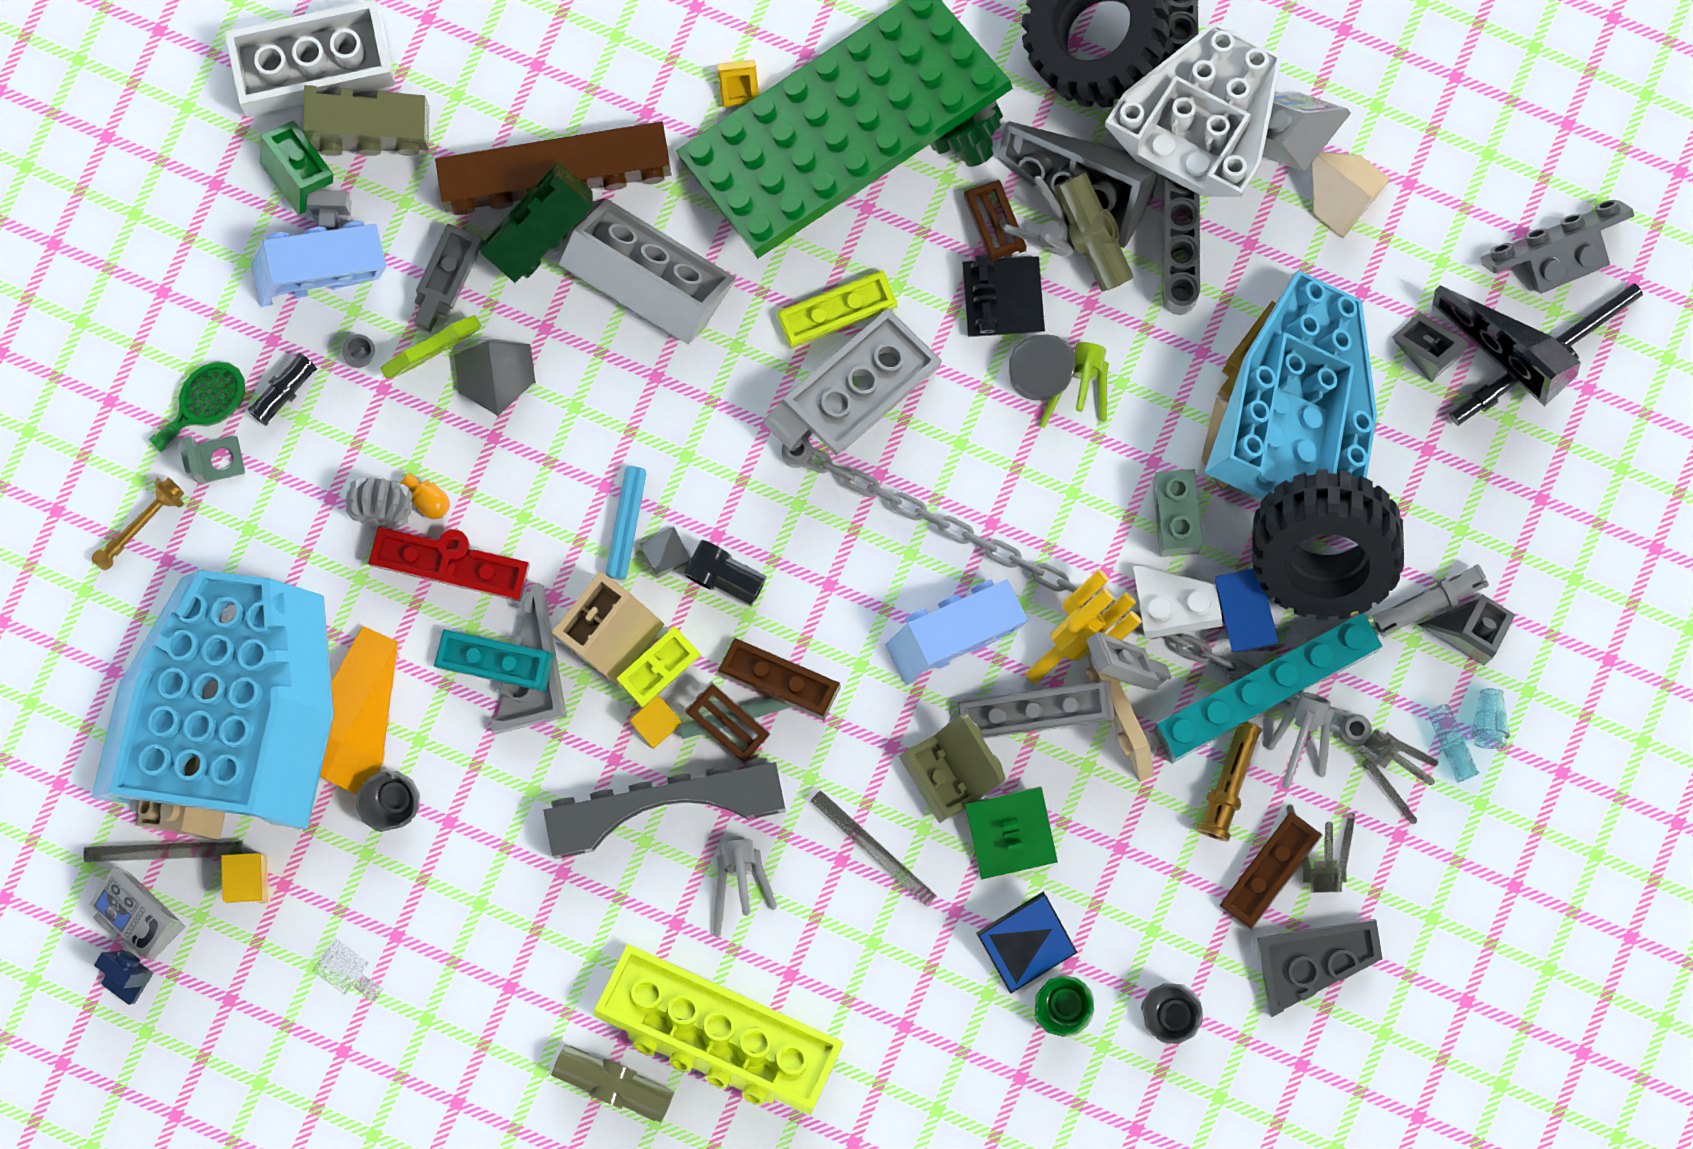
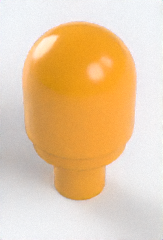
M409 473L401 481L400 484L406 485L412 492L411 502H413V506L425 517L440 519L447 514L450 500L447 494L434 482L425 480L422 483L412 473Z

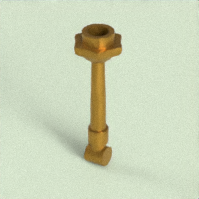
M168 477L162 482L159 478H156L154 481L156 499L116 538H113L106 545L104 551L97 550L93 553L92 562L102 570L110 569L113 565V557H117L125 549L124 546L163 505L177 506L178 508L184 505L181 497L185 492L172 479Z

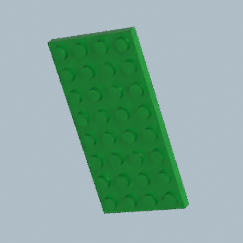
M902 0L678 148L676 152L682 163L758 259L1013 88L1009 78L942 0Z

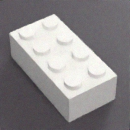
M376 0L225 31L239 104L247 117L304 105V85L316 86V93L340 95V88L353 89V94L396 85L382 15Z

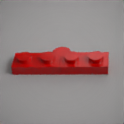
M378 527L368 562L371 567L521 602L530 567L529 562L475 549L470 550L469 539L462 531L457 529L445 531L437 541Z

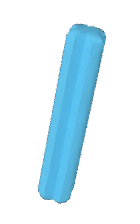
M627 466L625 469L606 567V575L611 579L625 580L627 578L647 475L646 470L641 467Z

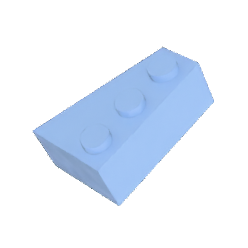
M363 221L349 222L342 225L341 229L327 231L326 227H314L304 231L302 235L289 236L287 232L271 234L266 237V240H263L251 264L261 307L273 305L272 297L295 292L296 299L308 296L307 289L331 286V289L335 290L376 280L381 277L386 269L376 223L364 225Z
M992 579L987 580L972 588V595L961 599L959 594H955L941 601L938 604L940 608L938 610L928 613L926 608L905 618L907 624L885 645L906 686L917 681V678L923 672L937 666L941 669L949 665L950 660L968 652L974 653L1016 632L1029 621L1008 579L995 585Z

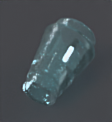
M1487 688L1480 690V698L1478 699L1470 734L1474 737V745L1485 749L1503 748L1506 746V739L1510 737L1503 698L1504 692L1500 689Z

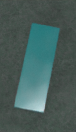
M443 629L434 667L546 692L555 654Z

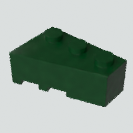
M557 161L482 242L480 253L514 283L522 276L526 279L529 278L542 262L540 259L550 249L552 251L555 250L565 239L567 232L582 221L593 208V191L561 162Z

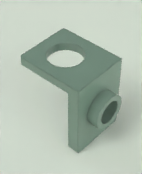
M192 436L183 438L186 451L181 452L186 474L191 473L200 484L245 474L237 436L204 444H198ZM221 448L230 450L234 457L232 465L225 470L216 469L211 461L213 453Z

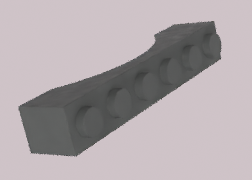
M758 758L744 762V769L730 771L729 766H719L707 769L705 777L691 779L690 774H680L668 777V784L652 787V782L648 781L628 786L629 792L614 795L613 789L593 792L590 794L591 800L575 803L574 797L554 800L551 802L552 808L543 810L552 857L560 859L594 852L602 841L622 823L644 811L664 805L681 803L711 805L731 811L747 820L785 813L786 808L776 762L768 763L767 758Z

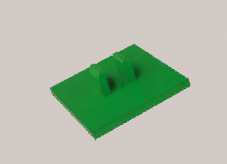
M1042 786L964 803L981 880L1058 862Z

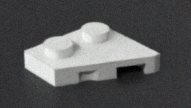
M1140 565L1133 566L1145 639L1223 626L1216 584Z

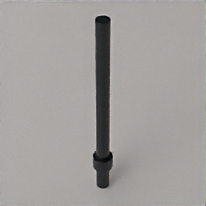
M1633 283L1555 339L1560 344L1564 342L1570 346L1574 345L1642 297L1643 292L1636 283ZM1506 373L1489 386L1487 384L1482 385L1471 393V399L1449 413L1451 420L1459 426L1480 410L1486 412L1498 403L1500 396L1519 383Z

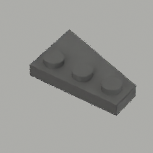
M1376 919L1257 937L1270 1017H1274L1301 1000L1304 1001L1314 996L1316 992L1337 981H1342L1383 959Z

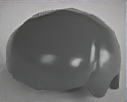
M399 771L379 772L368 778L357 792L356 810L362 822L375 831L384 832L402 828L412 821L420 809L419 790L410 777Z
M1163 983L1151 989L1141 1005L1146 1029L1152 1036H1155L1163 1043L1180 1044L1193 1038L1203 1022L1201 1001L1197 994L1183 984Z

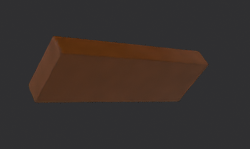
M734 638L718 669V675L823 721H825L841 688L840 682L737 638Z
M1290 811L1219 906L1252 930L1322 838L1323 834Z

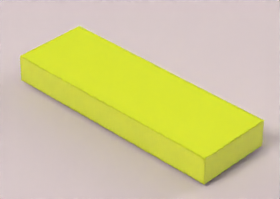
M881 270L779 310L776 313L791 349H794L880 315L887 308L890 310L898 307V303L884 270Z

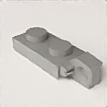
M1101 632L1093 634L1086 640L1092 653L1091 662L1096 670L1103 675H1109L1148 690H1156L1159 685L1172 678L1167 665L1149 659L1144 648Z

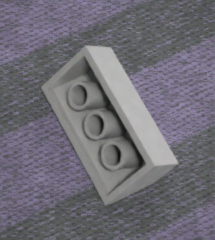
M608 199L573 230L559 263L561 267L571 272L574 277L586 281L602 291L608 298L617 300L633 310L639 317L651 321L667 331L673 338L682 340L688 345L706 327L736 279L733 275Z

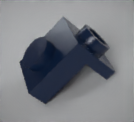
M122 949L113 952H101L94 964L97 969L106 975L102 985L128 1005L136 1003L154 974L140 963L141 961L137 956Z

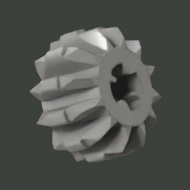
M360 477L350 483V489L347 491L345 503H347L346 513L351 519L360 521L362 524H370L374 527L398 528L408 523V517L411 514L413 502H411L412 492L406 485L398 484L397 481H389L384 478Z

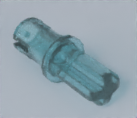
M1442 704L1429 710V720L1441 744L1438 750L1439 752L1444 751L1456 777V782L1459 783L1480 774L1465 742L1468 740V737H1463L1450 706Z

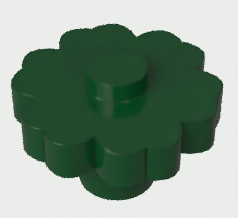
M994 101L931 143L932 150L938 154L951 150L968 167L978 166L988 161L994 154L992 150L994 143L991 136L1002 125L1000 119L1003 117V114L997 102Z

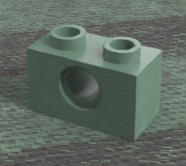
M1195 469L1156 472L1152 484L1160 557L1199 554L1203 543Z

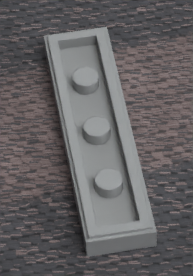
M1108 680L958 702L959 715L962 713L968 714L971 720L979 726L983 739L1115 720L1111 681Z

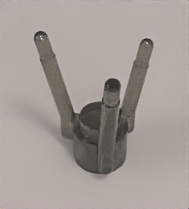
M1376 728L1358 751L1365 758L1361 765L1375 777L1411 824H1416L1417 818L1377 766L1380 765L1385 769L1393 760L1428 785H1433L1435 780L1398 752L1402 751L1433 767H1437L1439 762L1426 755V753L1398 740L1388 731L1384 734Z
M1288 804L1286 807L1287 814L1290 811L1296 814L1294 806ZM1349 813L1347 816L1339 863L1338 860H1333V824L1328 821L1325 824L1324 861H1314V869H1312L1307 856L1301 864L1303 883H1310L1311 893L1343 892L1342 882H1347L1346 868L1354 830V813Z

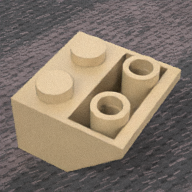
M599 571L552 631V634L558 642L617 686L619 683L616 678L642 655L665 624L632 594Z
M193 757L186 763V776H192L198 771L200 767L199 757ZM140 800L137 826L192 837L220 840L225 812Z

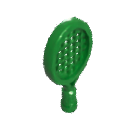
M215 361L205 364L192 372L180 390L177 417L148 440L162 452L167 448L166 446L170 441L180 434V430L186 426L197 425L207 427L221 423L233 415L241 405L246 392L245 379L239 368L229 362ZM215 372L219 374L216 379L212 376ZM226 372L230 375L227 379L223 376ZM207 373L208 376L203 378L202 376ZM211 377L213 381L209 384L206 380ZM222 377L224 381L220 384L218 380ZM201 378L202 381L198 384L196 380ZM231 378L235 380L232 384L228 382ZM204 382L208 385L205 389L201 387ZM215 382L219 385L216 389L212 387ZM195 383L197 386L192 389L191 386ZM227 383L229 387L225 390L223 385ZM198 388L202 390L199 394L195 392ZM209 388L213 390L210 394L206 392ZM221 388L224 392L219 395L217 391ZM232 388L235 392L230 395L228 391ZM192 393L196 395L194 399L189 397ZM203 393L207 395L204 400L200 397ZM216 393L218 397L214 400L211 396ZM225 394L229 396L226 400L222 398ZM199 398L201 402L197 405L195 401ZM210 398L213 402L208 405L206 401ZM219 399L223 401L220 405L216 403ZM230 399H232L233 401H232V403L229 405L227 402H228ZM192 403L196 406L193 410L189 408ZM202 404L207 406L204 410L200 408ZM215 404L217 408L213 411L211 406ZM226 404L228 408L223 410L221 407ZM197 409L201 411L198 415L194 413ZM209 409L212 413L207 416L205 412ZM220 409L222 412L217 415L216 412Z

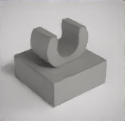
M317 190L308 194L307 206L313 215H319V227H326L327 231L338 229V215L351 216L352 201L347 191Z

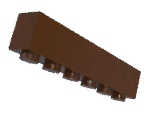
M663 121L435 158L442 205L446 213L452 212L454 215L471 214L475 212V208L490 206L492 209L508 208L513 205L514 201L522 200L557 161L561 162L590 189L604 187L605 190L609 191L625 188L627 183L642 181L643 184L660 183L665 180L664 177L672 176Z

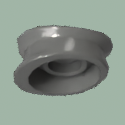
M1036 335L1024 340L1015 347L1009 360V375L1015 390L1030 400H1045L1057 396L1066 390L1074 374L1076 362L1074 352L1065 340L1055 335Z

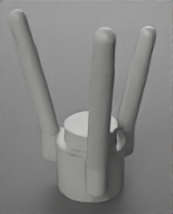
M1036 176L1034 180L1057 218L1047 221L1042 226L1039 235L1008 224L1003 229L1005 232L1031 241L1041 248L1047 247L1059 256L1072 255L1075 247L1069 235L1070 221L1047 184L1040 176Z
M1301 692L1299 699L1292 698L1288 712L1267 745L1269 750H1273L1294 717L1296 718L1295 725L1300 727V731L1282 783V787L1285 789L1290 787L1309 731L1316 732L1319 726H1321L1318 775L1320 777L1326 775L1330 724L1334 711L1329 709L1331 702L1317 694Z
M740 839L722 843L723 855L717 856L719 870L713 930L715 937L721 935L727 869H729L730 876H737L743 915L748 916L750 914L746 874L753 872L752 866H754L770 909L775 910L777 908L772 889L762 865L760 850L754 851L751 839Z

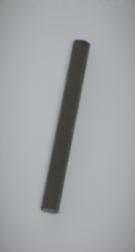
M820 790L811 799L810 802L926 907L937 897L929 887L824 792Z
M243 841L84 847L83 856L85 862L221 857V855L243 854Z

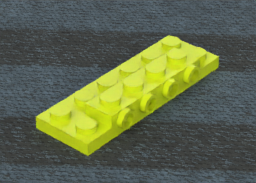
M629 944L626 945L593 1013L594 1017L629 1032L628 1039L634 1041L633 1047L645 1055H654L655 1052H659L670 1057L669 1063L680 1071L690 1072L694 1068L705 1073L707 1082L715 1087L724 1089L729 1084L743 1091L742 1097L752 1104L763 1105L764 1101L773 1104L776 1099L809 1115L814 1110L844 1044L839 1039Z

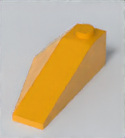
M364 626L360 629L331 681L334 717L320 773V779L357 795V792L368 778L381 771L384 764V748L389 724V708L399 644L398 641Z

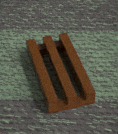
M1000 179L964 191V199L991 262L998 261V258L1002 256L1004 258L1011 257L1012 253L1017 251L1020 254L1025 252L1027 248L1024 239L1013 234L1011 235L1014 242L1008 244L988 193L994 191L1007 224L1019 228ZM980 196L999 243L1000 247L995 248L975 197Z
M712 681L696 697V700L685 709V712L743 763L770 735L766 728ZM714 695L758 734L756 738L753 739L713 704L709 698ZM704 706L748 745L743 751L698 710Z

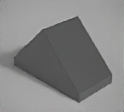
M1419 313L1392 337L1400 349L1431 382L1456 362L1469 346L1466 340L1422 313Z

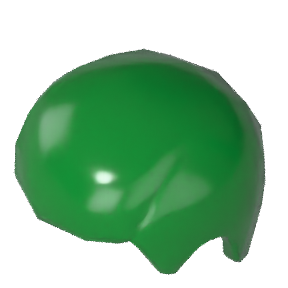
M1062 975L1049 979L1035 995L1034 1018L1047 1033L1061 1037L1076 1035L1084 1030L1092 1020L1094 997L1090 988L1078 978Z

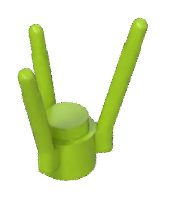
M1079 342L1076 344L1074 352L1076 361L1074 376L1081 379L1076 410L1078 412L1083 411L1089 381L1096 380L1098 375L1100 420L1105 422L1107 420V373L1109 363L1104 361L1106 349L1098 344ZM1063 392L1050 398L1039 423L1041 428L1047 426Z

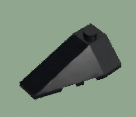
M1440 285L1435 289L1433 305L1544 407L1577 377L1581 362L1578 360L1579 356L1576 351L1567 343L1562 342L1560 344L1552 336Z

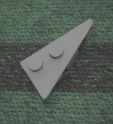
M540 583L531 585L530 594L526 597L523 612L526 614L519 636H515L514 644L555 654L546 692L502 683L500 694L503 697L497 719H493L491 723V731L496 734L567 717L544 585Z

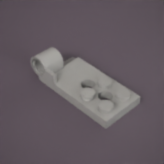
M887 308L788 393L771 411L763 424L791 451L800 447L813 433L837 456L940 367L942 360ZM882 353L892 355L897 361V366H884L879 361L878 355ZM855 376L867 378L871 383V388L868 390L858 389L854 386L852 378Z

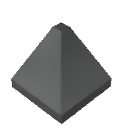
M674 526L640 543L656 578L689 563L691 559Z

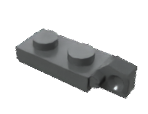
M451 224L446 225L416 289L417 296L414 303L421 306L414 320L417 325L416 327L431 333L439 318V314L445 317L448 316L478 256L481 244L484 241L482 237Z

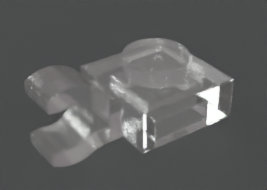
M336 938L312 968L313 972L342 994H346L351 986H353L368 999L375 1001L383 991L380 985L362 973L369 962Z

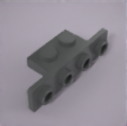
M1620 200L1601 202L1591 212L1583 215L1574 214L1567 216L1557 226L1549 229H1536L1526 234L1525 239L1516 243H1503L1493 247L1489 254L1480 258L1482 265L1492 273H1499L1526 261L1534 289L1539 294H1542L1609 266L1610 262L1601 230L1634 217L1633 208Z

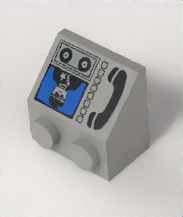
M1300 92L1275 95L1262 157L1305 172L1350 116L1351 112L1348 108Z
M116 866L109 871L89 903L97 911L93 916L95 921L109 933L115 929L125 938L121 943L123 948L139 959L143 956L145 959L153 961L186 927L130 872Z

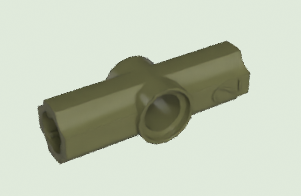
M1087 173L1078 174L1054 186L1056 194L1070 221L1069 235L1072 244L1079 254L1086 256L1101 291L1111 290L1131 280L1134 276L1118 243L1119 230L1116 221L1107 209L1102 208Z
M565 1044L551 1074L555 1078L590 1092L589 1095L620 1109L622 1107L628 1108L641 1116L662 1123L675 1092L636 1075L637 1072L606 1058L600 1060L587 1052Z

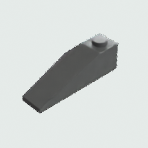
M1011 121L1005 124L998 158L1032 186L1037 185L1034 179L1036 176H1040L1047 184L1062 210L1063 206L1054 186L1073 176L1086 172L1102 208L1107 209L1116 221L1119 230L1118 243L1120 247H1126L1152 199L1158 173L1136 162L1124 150Z

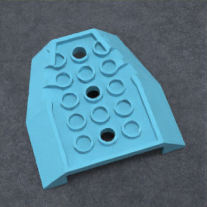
M204 570L181 577L118 685L91 798L129 804L130 799L253 816L259 817L271 825L308 830L334 717L324 596L269 578ZM230 605H235L237 612L234 619L228 623H222L221 614L223 610ZM216 680L218 682L216 695L210 699H204V687L209 682ZM193 757H199L200 767L198 771L192 776H186V763Z

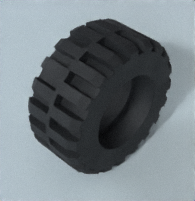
M1027 0L1026 5L1031 11L1030 14L1025 13L1022 17L1021 26L1027 32L1022 36L1023 47L1029 53L1028 60L1032 67L1061 97L1068 101L1075 100L1080 106L1092 107L1094 102H1096L1101 108L1113 107L1114 99H1120L1126 90L1160 65L1164 56L1169 58L1174 48L1169 37L1175 35V23L1170 18L1173 12L1167 0ZM1114 1L1123 3L1130 12V22L1126 36L1120 45L1108 55L1098 59L1080 60L1074 58L1068 51V35L1073 22L1080 13L1100 2Z
M1328 469L1316 470L1314 475L1307 476V473L1304 472L1295 475L1290 483L1287 480L1274 487V493L1270 492L1260 502V508L1255 512L1252 531V562L1255 579L1261 583L1260 588L1268 597L1272 598L1275 596L1274 602L1286 610L1289 607L1293 608L1295 614L1303 617L1311 614L1316 615V619L1328 620V616H1338L1339 619L1350 618L1353 612L1358 611L1359 614L1370 610L1372 603H1381L1389 596V591L1396 588L1400 581V573L1404 568L1403 519L1400 518V510L1396 502L1390 499L1389 494L1379 485L1374 488L1373 481L1361 475L1359 478H1354L1351 472L1339 470L1338 474L1328 473ZM1320 535L1341 536L1358 544L1349 551L1335 555L1316 554L1298 546L1302 541Z

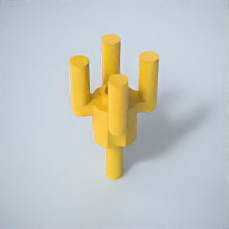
M1098 569L1064 600L1062 608L1068 617L1050 633V637L1056 645L1025 672L1027 678L1036 684L1065 657L1071 661L1076 660L1078 662L1090 651L1086 640L1098 632L1105 634L1114 623L1136 604L1135 599L1125 592L1100 615L1099 613L1114 600L1113 595L1106 588H1103L1083 607L1082 605L1109 581L1107 575ZM1130 611L1106 635L1123 640L1142 621L1135 612Z

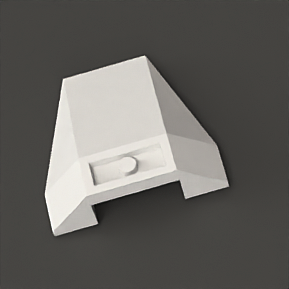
M1213 22L1126 90L1105 121V126L1136 162L1203 197H1242L1261 165L1282 56Z

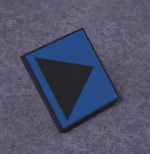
M1044 891L976 932L1010 994L1078 953Z

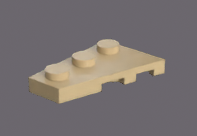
M1091 651L1088 652L1090 667L1085 669L1089 682L1111 681L1115 720L1108 722H1114L1118 731L1116 737L1123 754L1129 756L1139 782L1153 777L1154 772L1149 742L1119 680L1098 672L1091 662L1092 653Z

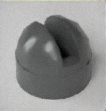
M352 335L344 344L343 358L353 368L365 367L372 361L375 353L374 343L365 335ZM362 348L365 349L366 352L358 358L353 357Z

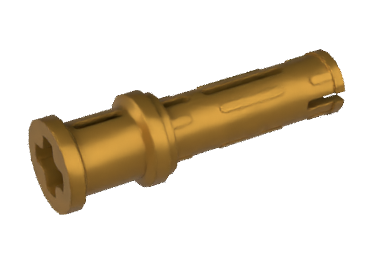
M1245 722L1237 727L1217 787L1212 789L1207 795L1206 799L1209 801L1203 822L1197 824V832L1216 840L1229 842L1231 835L1228 831L1234 813L1240 810L1242 805L1238 795L1258 736L1262 730L1259 726Z

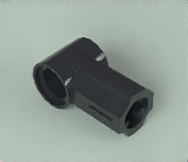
M701 540L683 575L709 590H714L715 588L752 607L763 588L767 576L732 559L731 554L717 545Z

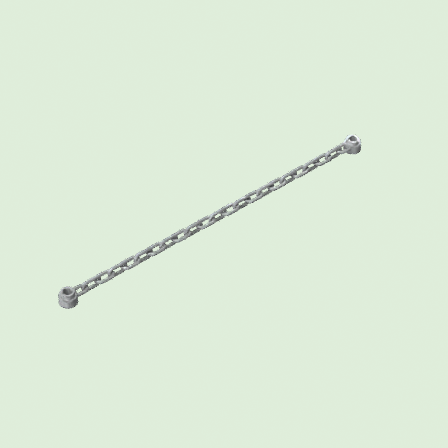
M808 439L802 444L804 452L800 456L792 455L789 451L790 449L784 444L782 445V458L790 467L802 468L805 466L817 473L830 471L842 477L845 486L866 497L878 495L890 501L892 509L897 513L915 521L924 518L936 524L943 536L960 544L972 542L984 548L987 557L1008 568L1020 566L1032 572L1036 582L1053 591L1060 592L1066 589L1073 593L1078 588V586L1069 582L1067 574L1046 563L1034 565L1022 559L1020 551L1015 547L997 539L988 542L974 535L973 528L967 523L952 516L940 518L928 512L926 505L922 501L903 492L892 494L880 488L876 478L854 468L846 471L834 465L831 457L812 447ZM813 454L826 460L820 462L823 468L810 463ZM853 474L873 483L867 486L869 491L850 482L855 480ZM901 498L920 507L915 509L917 515L897 506L902 504ZM947 521L967 530L962 533L963 538L945 530L950 527ZM995 545L1015 554L1009 557L1011 562L992 553L997 551ZM1043 569L1062 578L1057 580L1059 586L1039 577L1045 574ZM1114 599V600L1106 607V609H1108L1116 600ZM1127 611V612L1122 616V618H1124L1129 612ZM1134 611L1138 616L1142 617L1141 611ZM1136 627L1133 630L1145 636L1144 629ZM1172 634L1160 636L1174 643L1181 655L1198 663L1210 661L1222 667L1225 675L1234 681H1237L1240 677L1230 672L1236 669L1233 664L1250 672L1257 670L1255 667L1239 659L1225 660L1213 654L1211 647L1207 643L1191 635L1177 636ZM1185 640L1205 649L1200 652L1202 658L1182 648L1188 646ZM1285 700L1280 704L1289 708L1291 702ZM1329 707L1330 710L1334 711V714L1344 718L1339 726L1331 723L1330 729L1338 732L1340 739L1346 745L1357 747L1369 739L1372 728L1366 717L1360 714L1349 715L1335 707ZM1356 722L1362 726V735L1354 736L1349 730L1351 723Z

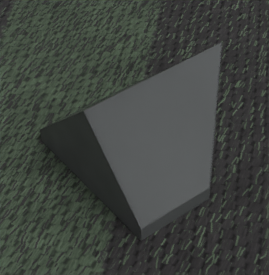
M487 341L454 355L459 394L466 396L497 416L533 383H536L530 344Z
M1482 594L1476 601L1417 625L1484 666L1497 653L1516 614Z

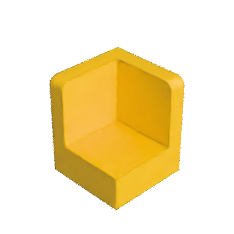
M262 853L221 855L222 900L225 903H268L267 856Z

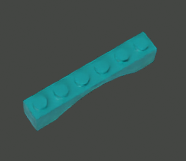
M1358 614L1157 723L1153 730L1173 764L1277 704L1377 653L1381 649L1382 644L1365 614Z

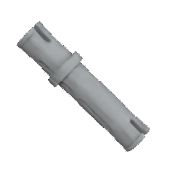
M1476 564L1472 568L1449 579L1443 577L1437 580V585L1372 615L1373 621L1376 622L1374 624L1380 635L1384 638L1446 606L1452 608L1459 604L1458 600L1483 588H1487L1489 584L1487 580H1484L1486 576L1481 567Z

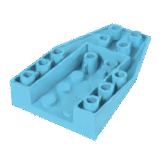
M1299 270L1293 274L1243 359L1204 472L1205 474L1260 499H1263L1270 492L1274 493V487L1287 480L1290 483L1295 475L1304 472L1308 476L1316 474V470L1328 469V473L1335 474L1342 470L1351 472L1354 478H1359L1360 475L1367 478L1377 410L1362 300Z

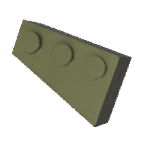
M304 85L303 130L316 151L325 156L342 155L343 151H358V154L364 156L380 155L381 151H396L399 155L413 156L419 154V150H429V104L425 95L377 91L376 96H353V89L340 88V95L316 93V86Z

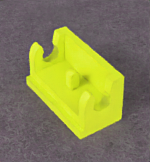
M674 626L616 679L619 685L634 698L636 703L641 708H644L693 664L701 654Z

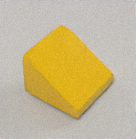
M755 60L718 64L722 107L745 105L759 95Z
M659 695L628 719L629 723L653 749L678 728V724H682V721Z

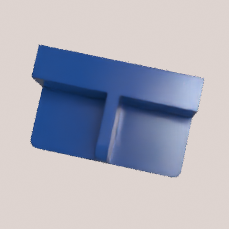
M1253 568L1217 576L1215 584L1222 610V622L1225 623L1231 651L1237 653L1258 648L1259 651L1275 648L1279 642L1268 596L1260 588L1261 583L1255 579Z

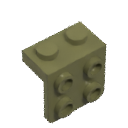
M966 713L958 715L937 734L904 751L899 756L939 824L965 810L964 803L981 800L1005 781V774L1000 760L992 754L982 738L979 726Z

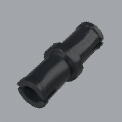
M299 352L278 377L273 376L268 381L270 386L247 409L249 413L261 424L267 426L268 422L287 401L292 402L297 397L295 392L317 370L316 366Z

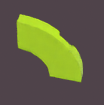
M476 315L457 321L421 343L402 351L381 366L380 369L386 379H393L460 343L480 330L481 324Z

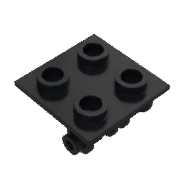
M977 255L974 257L975 261L962 262L968 337L1045 332L1039 256L998 259L996 262H991L989 255Z

